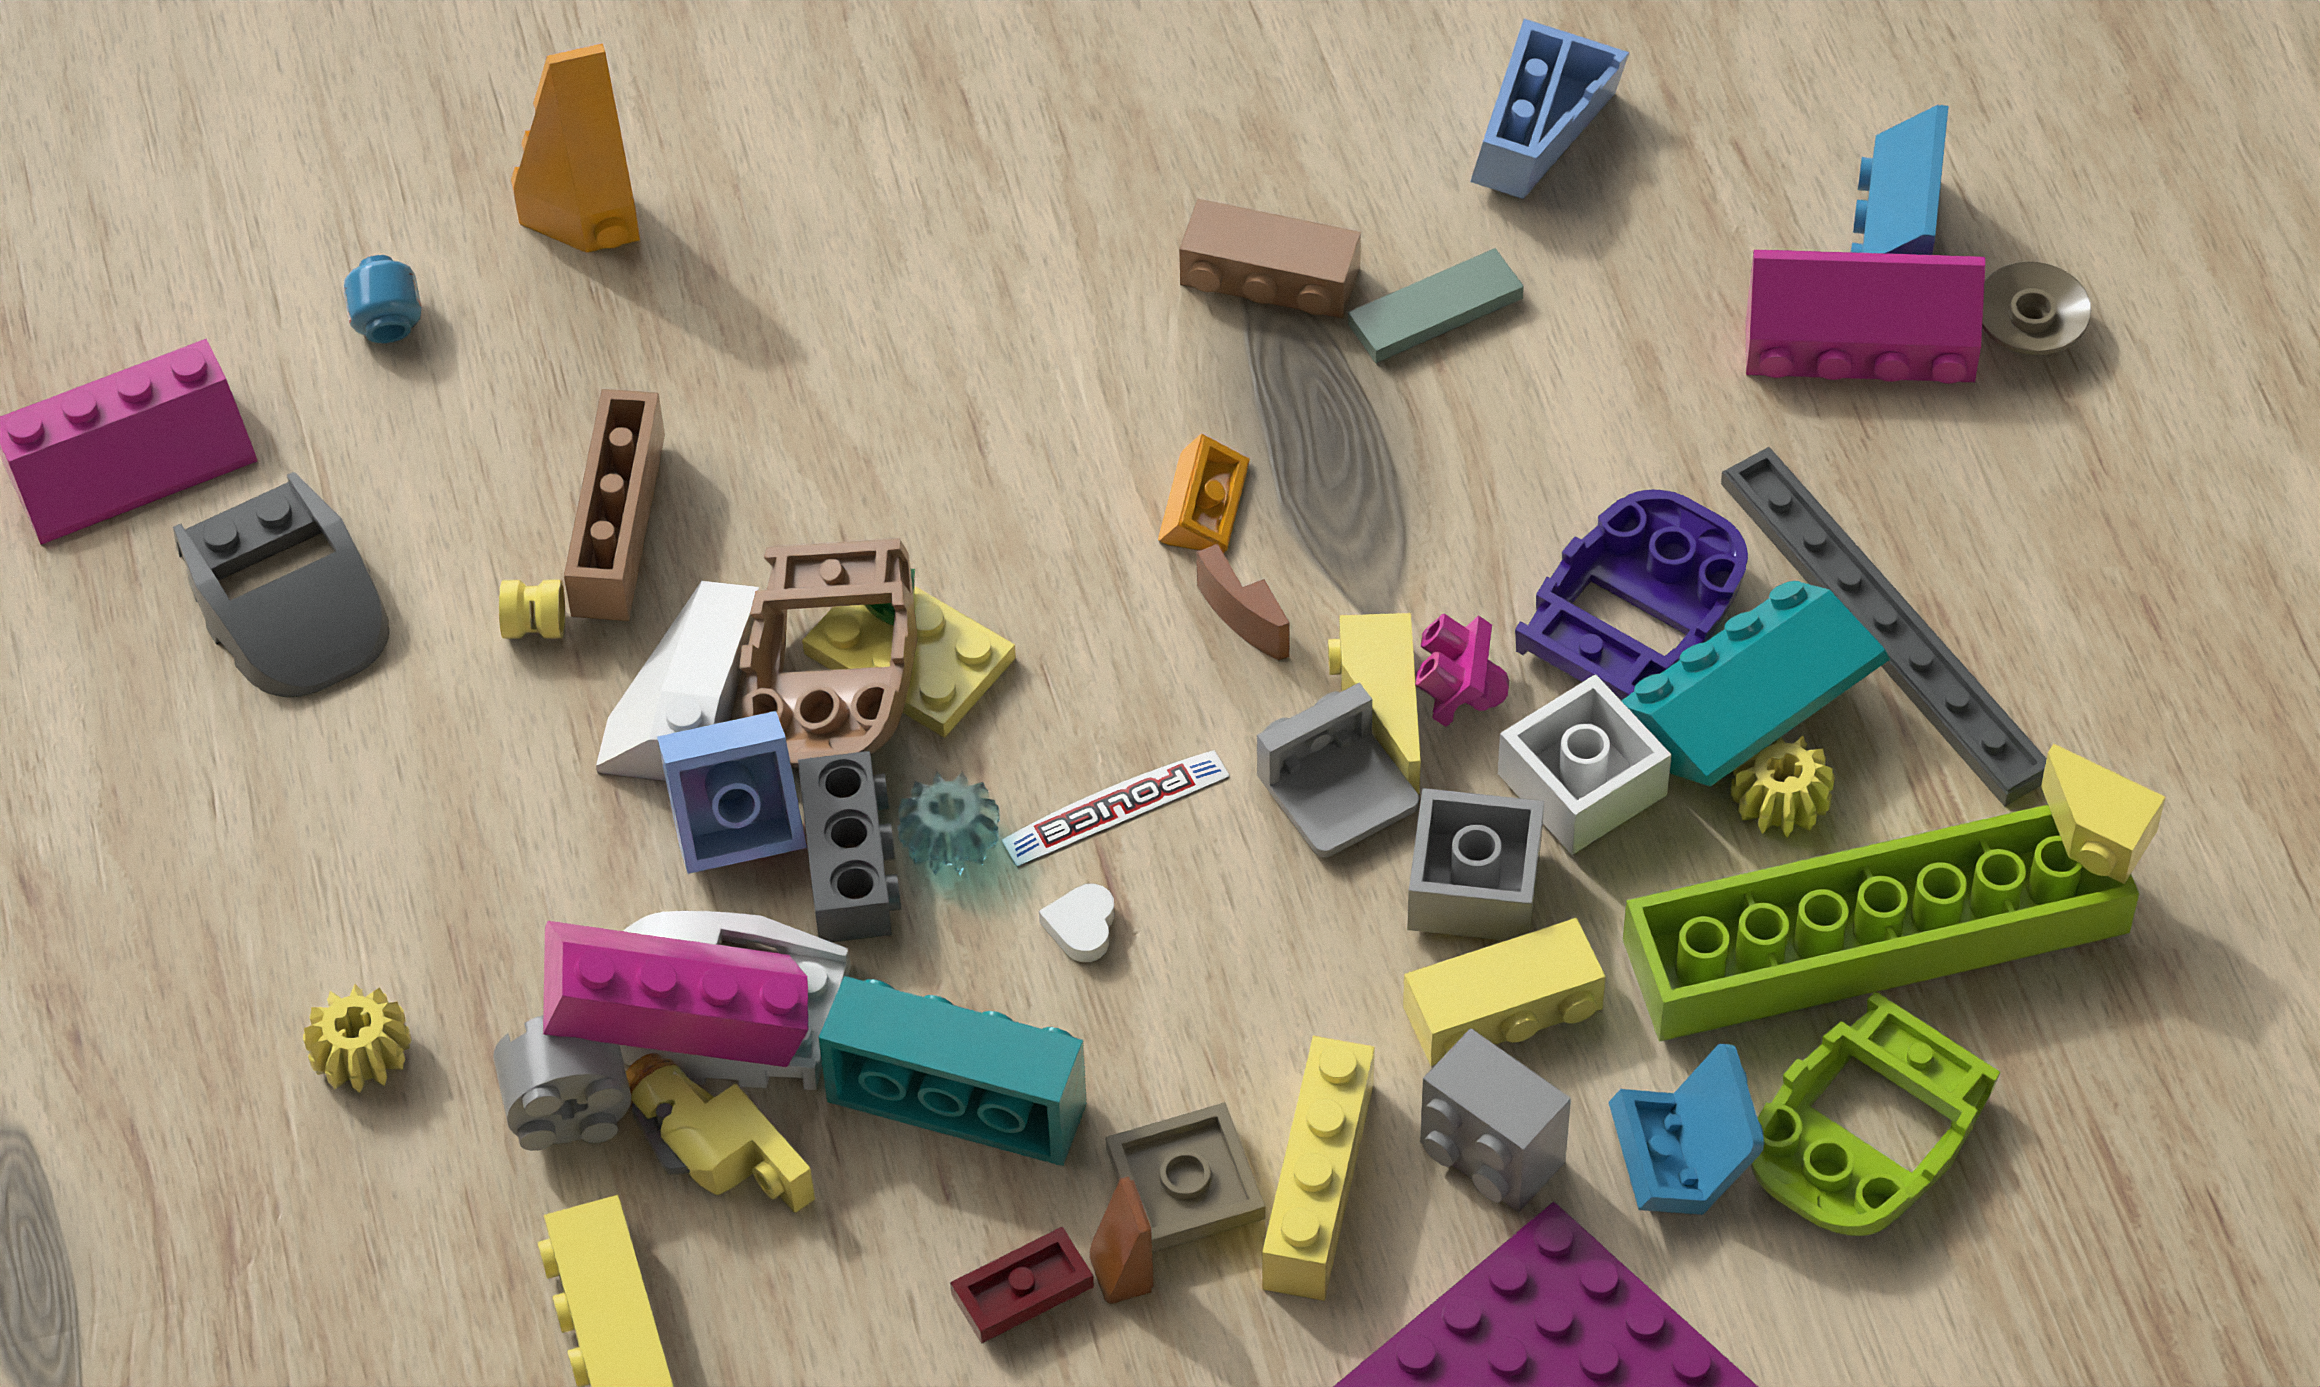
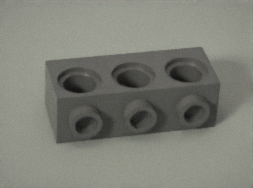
M870 751L798 759L818 937L830 942H840L892 935L890 911L901 910V900L897 874L885 875L883 861L895 859L891 823L879 824L877 810L889 809L885 773L873 774ZM846 794L852 795V796L846 797V798H839V797H838V796L846 795ZM850 844L859 845L854 848H843V846ZM853 895H865V897L860 899L848 898Z

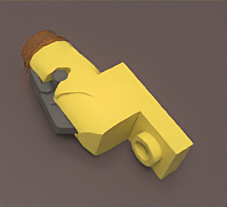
M658 1053L642 1056L626 1070L631 1092L630 1107L632 1108L633 1117L667 1174L688 1173L700 1186L715 1195H720L732 1189L753 1174L759 1186L771 1199L780 1196L794 1213L815 1200L811 1168L736 1083L716 1097H713L687 1077L672 1059H663Z

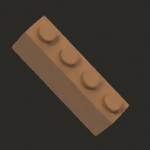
M601 389L564 571V581L571 617L619 621L630 620L665 438L659 393Z

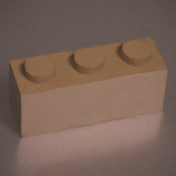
M1197 198L1179 248L1180 285L1194 287L1203 292H1218L1246 298L1256 303H1270L1299 309L1313 315H1327L1343 319L1360 271L1361 232Z

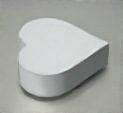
M1084 884L1039 911V923L1073 960L1093 962L1100 959L1107 952L1109 947L1108 927L1111 926L1114 920V898L1105 887L1097 884Z

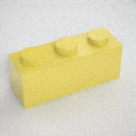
M1574 918L1404 974L1403 1008L1428 1062L1432 1066L1437 1064L1470 1028L1496 1045L1505 1041L1511 1043L1521 1042L1533 1036L1538 1030L1562 1022L1569 1024L1578 1023L1589 1018L1596 1011L1603 1009L1606 976L1578 919Z

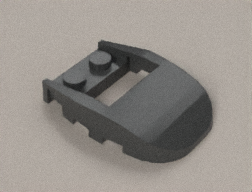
M295 472L287 475L288 482L187 529H184L182 524L173 527L176 550L179 558L182 556L184 558L190 587L196 603L198 602L205 618L206 629L215 644L222 643L234 657L237 669L252 685L258 687L263 692L281 697L310 695L363 671L383 652L390 632L388 626L389 619L371 577V572L354 544L342 518ZM321 533L324 534L334 550V553L232 600L228 598L219 583V580Z

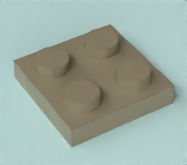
M1225 1102L1106 1137V1150L1118 1182L1125 1177H1130V1180H1134L1151 1226L1152 1252L1266 1219L1264 1201Z

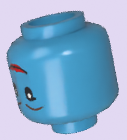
M374 255L363 259L359 267L353 269L344 279L343 291L349 323L357 333L366 336L369 341L374 343L399 341L407 337L411 329L420 320L422 307L415 273L408 265L399 261H393L391 257L386 255Z

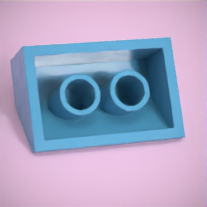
M1936 105L1876 135L1873 158H1861L1858 190L1869 192L1868 201L1857 199L1853 233L1864 234L1863 244L1852 243V253L1933 254L1949 106Z

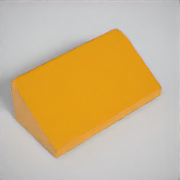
M1202 433L1183 449L1179 456L1158 541L1170 546L1203 550L1218 544L1222 552H1226L1250 459Z

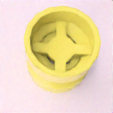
M502 580L499 593V623L502 638L521 639L526 633H539L543 638H562L565 630V591L563 581L543 580L538 586H526L521 580Z

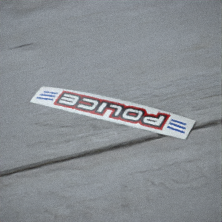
M1215 750L1144 773L1090 795L1018 830L1001 841L1015 865L1019 866L1229 777V773Z

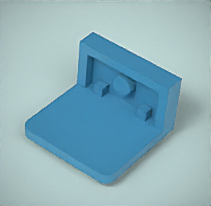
M1718 1044L1674 1093L1620 1089L1608 1102L1639 1210L1703 1215L1754 1162L1763 1150V1129L1757 1119L1748 1089L1746 1072L1742 1068L1737 1049L1734 1045Z

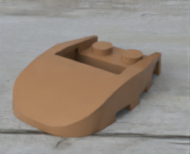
M900 538L766 547L764 559L772 566L767 590L755 591L750 615L754 618L749 645H742L739 668L746 673L747 695L741 698L742 718L776 711L786 737L790 763L793 768H799L798 759L870 751V754L874 753L893 736L899 725L908 693L918 640L910 561L907 549ZM892 603L895 608L889 667L783 673L787 609Z

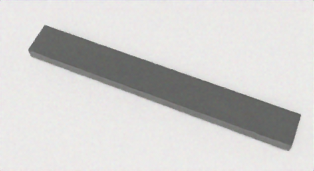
M1770 447L1722 472L1721 485L1810 585L1830 589L1886 649L1890 660L1881 667L2004 807L2041 786L2047 758Z

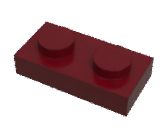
M1062 1226L951 1281L950 1287L952 1297L982 1344L1093 1288L1094 1278L1091 1270Z

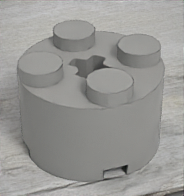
M543 1015L525 1022L526 1033L510 1042L508 1033L497 1043L493 1053V1060L509 1129L518 1136L519 1144L523 1149L538 1151L552 1144L567 1143L580 1139L588 1143H600L611 1139L617 1134V1122L626 1114L631 1104V1092L620 1045L575 1037L544 1035Z

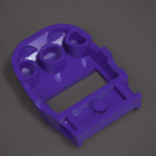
M1656 489L1628 494L1598 516V525L1584 538L1580 539L1574 536L1561 552L1562 561L1551 578L1546 577L1536 594V612L1528 625L1520 621L1515 629L1516 652L1524 656L1528 651L1581 682L1596 674L1620 700H1623L1634 692L1635 686L1641 680L1651 675L1660 674L1678 662L1681 653L1687 648L1699 643H1705L1711 639L1739 591L1748 562L1745 540L1738 529L1727 519L1684 495ZM1593 582L1684 633L1686 636L1676 648H1673L1664 656L1575 606L1573 602L1589 583Z

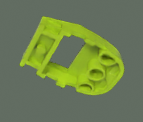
M1875 992L1867 999L1866 1014L1852 1026H1848L1842 1021L1839 1022L1822 1037V1044L1803 1061L1797 1058L1783 1074V1085L1771 1103L1766 1102L1757 1117L1763 1129L1764 1146L1762 1153L1751 1164L1753 1175L1771 1196L1803 1218L1824 1229L1850 1236L1877 1233L1900 1217L1951 1168L1991 1096L2000 1071L1878 992ZM1852 1056L1952 1120L1951 1127L1912 1173L1811 1107Z

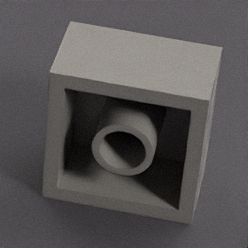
M1422 788L1408 893L1407 930L1504 941L1531 933L1542 841L1544 801Z
M1470 1028L1423 1078L1420 1143L1423 1144L1426 1152L1436 1162L1446 1167L1454 1166L1471 1178L1476 1188L1485 1197L1494 1202L1503 1201L1519 1213L1566 1162L1571 1098Z

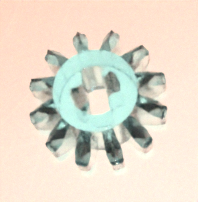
M937 771L931 786L915 781L914 787L911 790L912 797L901 799L899 806L900 824L897 826L899 841L902 842L903 847H908L909 857L913 860L914 865L929 861V867L935 875L944 865H953V868L960 876L967 860L983 866L984 859L987 856L986 849L996 848V843L999 840L997 823L1000 821L999 807L995 800L989 799V791L985 787L984 782L969 786L968 778H966L963 771L954 781H945Z

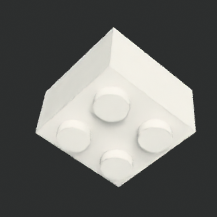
M1596 674L1500 733L1498 775L1519 798L1544 801L1543 824L1572 855L1667 796L1671 754Z

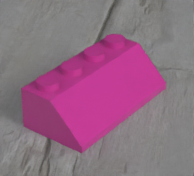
M1753 249L1745 321L1746 375H1763L1772 378L1793 376L1823 377L1830 380L1853 378L1881 379L1888 382L1913 380L1939 381L1946 384L1957 382L1975 383L1982 339L1985 257Z
M207 339L0 416V457L40 545L257 462L255 451L228 381Z
M547 921L544 947V1035L575 1037L595 1042L788 1067L808 1032V976L790 955Z

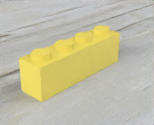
M1318 1036L1312 1037L1262 1251V1290L1322 1301L1326 1299L1374 1086L1375 1046Z
M615 1195L545 1214L544 1219L549 1239L537 1243L547 1279L559 1276L564 1293L552 1296L561 1332L565 1333L574 1330L578 1342V1348L567 1350L576 1386L673 1387L619 1196Z

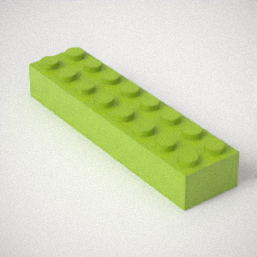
M2048 805L1629 899L1626 900L1623 943L1660 1042L2129 934L2139 898V891L2132 875L2123 884L2108 876L2091 873L2081 863L2069 858Z

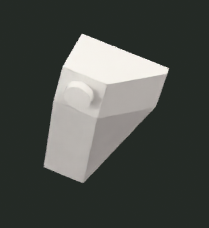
M709 581L700 582L608 717L596 764L597 773L666 781L657 739L658 736L730 721L742 669L739 668L742 645H748L754 621V618L750 615L755 591H759V587Z

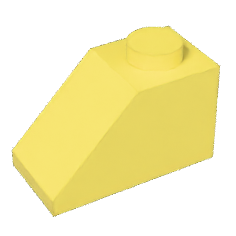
M2053 744L2048 751L2041 788L2068 857L2081 863L2091 873L2108 876L2125 884L2158 831L2166 797Z

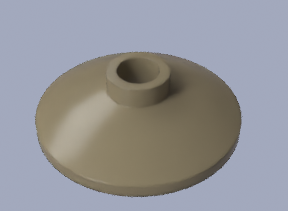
M2019 262L2004 266L1985 279L1982 328L1991 339L2001 346L2022 354L2046 355L2067 349L2075 344L2086 332L2091 317L2089 296L2082 284L2065 270L2046 263Z

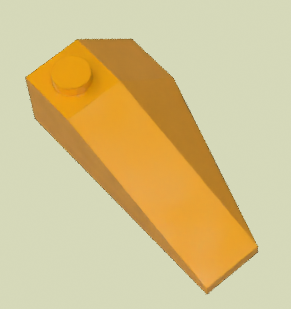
M602 43L548 55L533 102L536 112L531 129L525 130L521 143L524 151L519 167H514L511 177L519 224L585 253L605 248H615L622 244L639 241L640 235L635 202L604 45Z

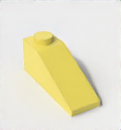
M1411 613L1339 615V639H1328L1329 675H1340L1341 692L1360 682L1372 698V734L1419 795L1421 759Z

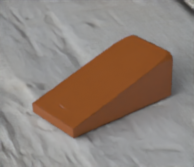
M1130 1177L1119 1180L1092 1240L1089 1258L1104 1300L1109 1304L1151 1293V1288L1154 1287L1151 1226L1134 1180H1130Z

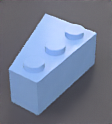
M1524 19L1470 182L1524 199L1614 96L1629 52Z

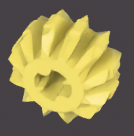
M1803 735L1793 744L1785 743L1781 736L1771 745H1768L1734 769L1733 775L1735 778L1731 781L1730 792L1731 796H1733V801L1740 803L1739 812L1742 821L1759 818L1758 827L1762 834L1772 825L1780 826L1786 838L1793 831L1794 824L1810 831L1816 823L1817 815H1826V811L1831 806L1832 794L1830 791L1833 790L1835 777L1834 773H1832L1833 768L1825 766L1826 757L1824 756L1823 748L1806 751L1807 743Z
M354 984L348 997L341 998L330 991L327 998L329 1008L311 1007V1014L309 1016L311 1026L304 1028L303 1041L306 1050L310 1052L308 1058L311 1068L316 1071L317 1075L326 1074L328 1083L334 1089L351 1080L352 1087L360 1094L365 1080L372 1078L385 1086L387 1079L386 1069L403 1070V1063L405 1062L403 1051L410 1048L411 1035L409 1027L404 1024L406 1022L404 1010L399 1006L398 1002L388 1003L387 995L382 992L380 987L364 997L362 989Z

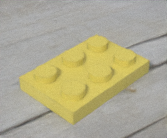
M915 586L914 607L918 640L910 684L902 713L945 738L1016 659L1015 644ZM865 605L835 606L802 640L804 654L830 670L889 667L894 626L875 617Z

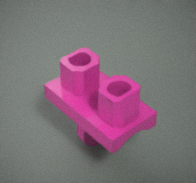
M1444 613L1422 633L1420 647L1432 655L1422 663L1417 671L1415 686L1435 698L1432 718L1445 727L1453 722L1454 712L1464 703L1473 706L1478 711H1485L1488 708L1496 707L1503 703L1508 696L1510 680L1507 673L1500 666L1488 660L1492 624L1479 615L1464 627Z

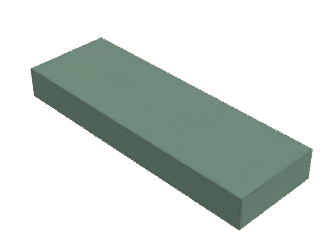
M1494 248L1349 311L1348 325L1374 362L1378 363L1523 299L1524 286L1497 249Z

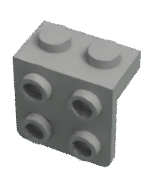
M1360 682L1342 692L1334 691L1326 694L1311 708L1291 718H1280L1272 722L1262 733L1257 735L1258 778L1314 853L1320 857H1330L1413 814L1418 809V793L1372 734V698Z

